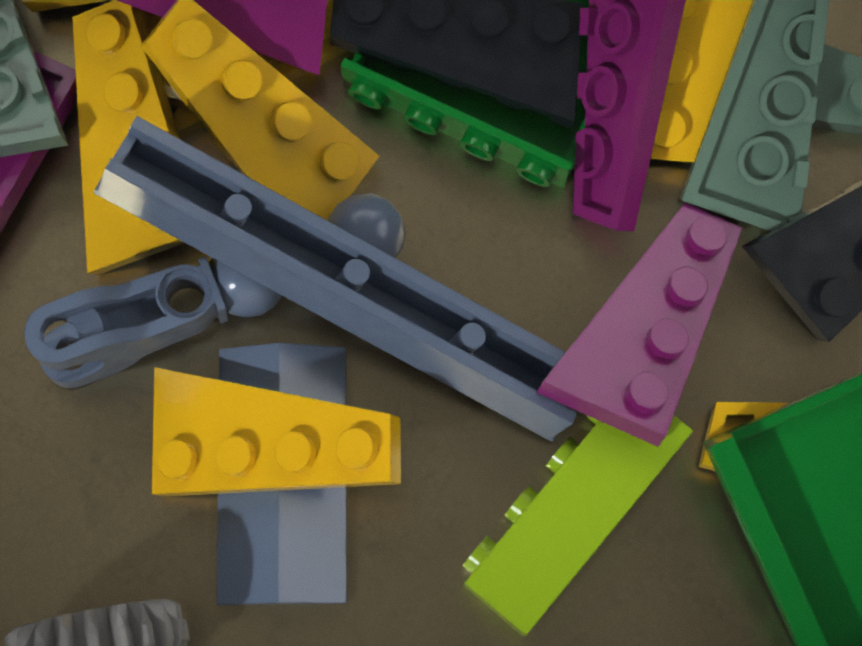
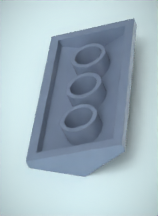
M279 342L219 349V380L346 405V347ZM347 487L218 494L217 605L347 604Z

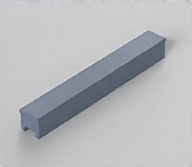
M136 116L115 156L107 164L103 176L94 190V194L551 442L555 440L557 434L573 424L577 415L574 409L537 393L543 380L566 353L565 351Z

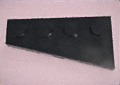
M334 0L330 45L402 70L412 68L437 77L439 83L462 90V87L472 89L497 98L496 103L519 111L522 110V107L551 117L550 122L571 129L575 118L581 35H579L580 8H583V3L562 0Z
M862 181L841 191V195L815 209H808L788 220V224L768 235L759 236L742 246L819 341L830 342L862 311Z

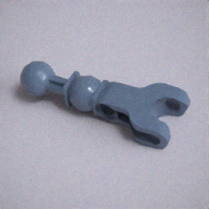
M372 193L354 194L337 204L328 217L327 221L394 258L403 249L406 235L403 218L395 206L387 199ZM206 256L198 258L199 266L188 264L172 266L124 284L84 289L42 305L28 317L24 333L25 342L34 358L41 363V367L49 379L64 388H77L119 373L152 352L201 333L216 318L219 319L221 324L227 322V313L240 317L260 316L275 307L282 298V295L214 258L208 263ZM181 289H196L203 294L204 300L202 304L192 312H177L169 306L173 295ZM57 321L67 322L53 329L44 337L45 331L52 323ZM83 364V366L79 367L78 369H74V370H67V369H66V368H70V367H73V366H77V365Z

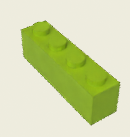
M587 415L586 417L595 426L580 444L569 436L545 465L554 475L543 489L537 493L528 486L512 504L504 516L513 525L499 542L495 543L490 537L486 536L462 566L471 575L463 586L519 634L526 636L691 435L693 430L675 415L665 439L658 447Z

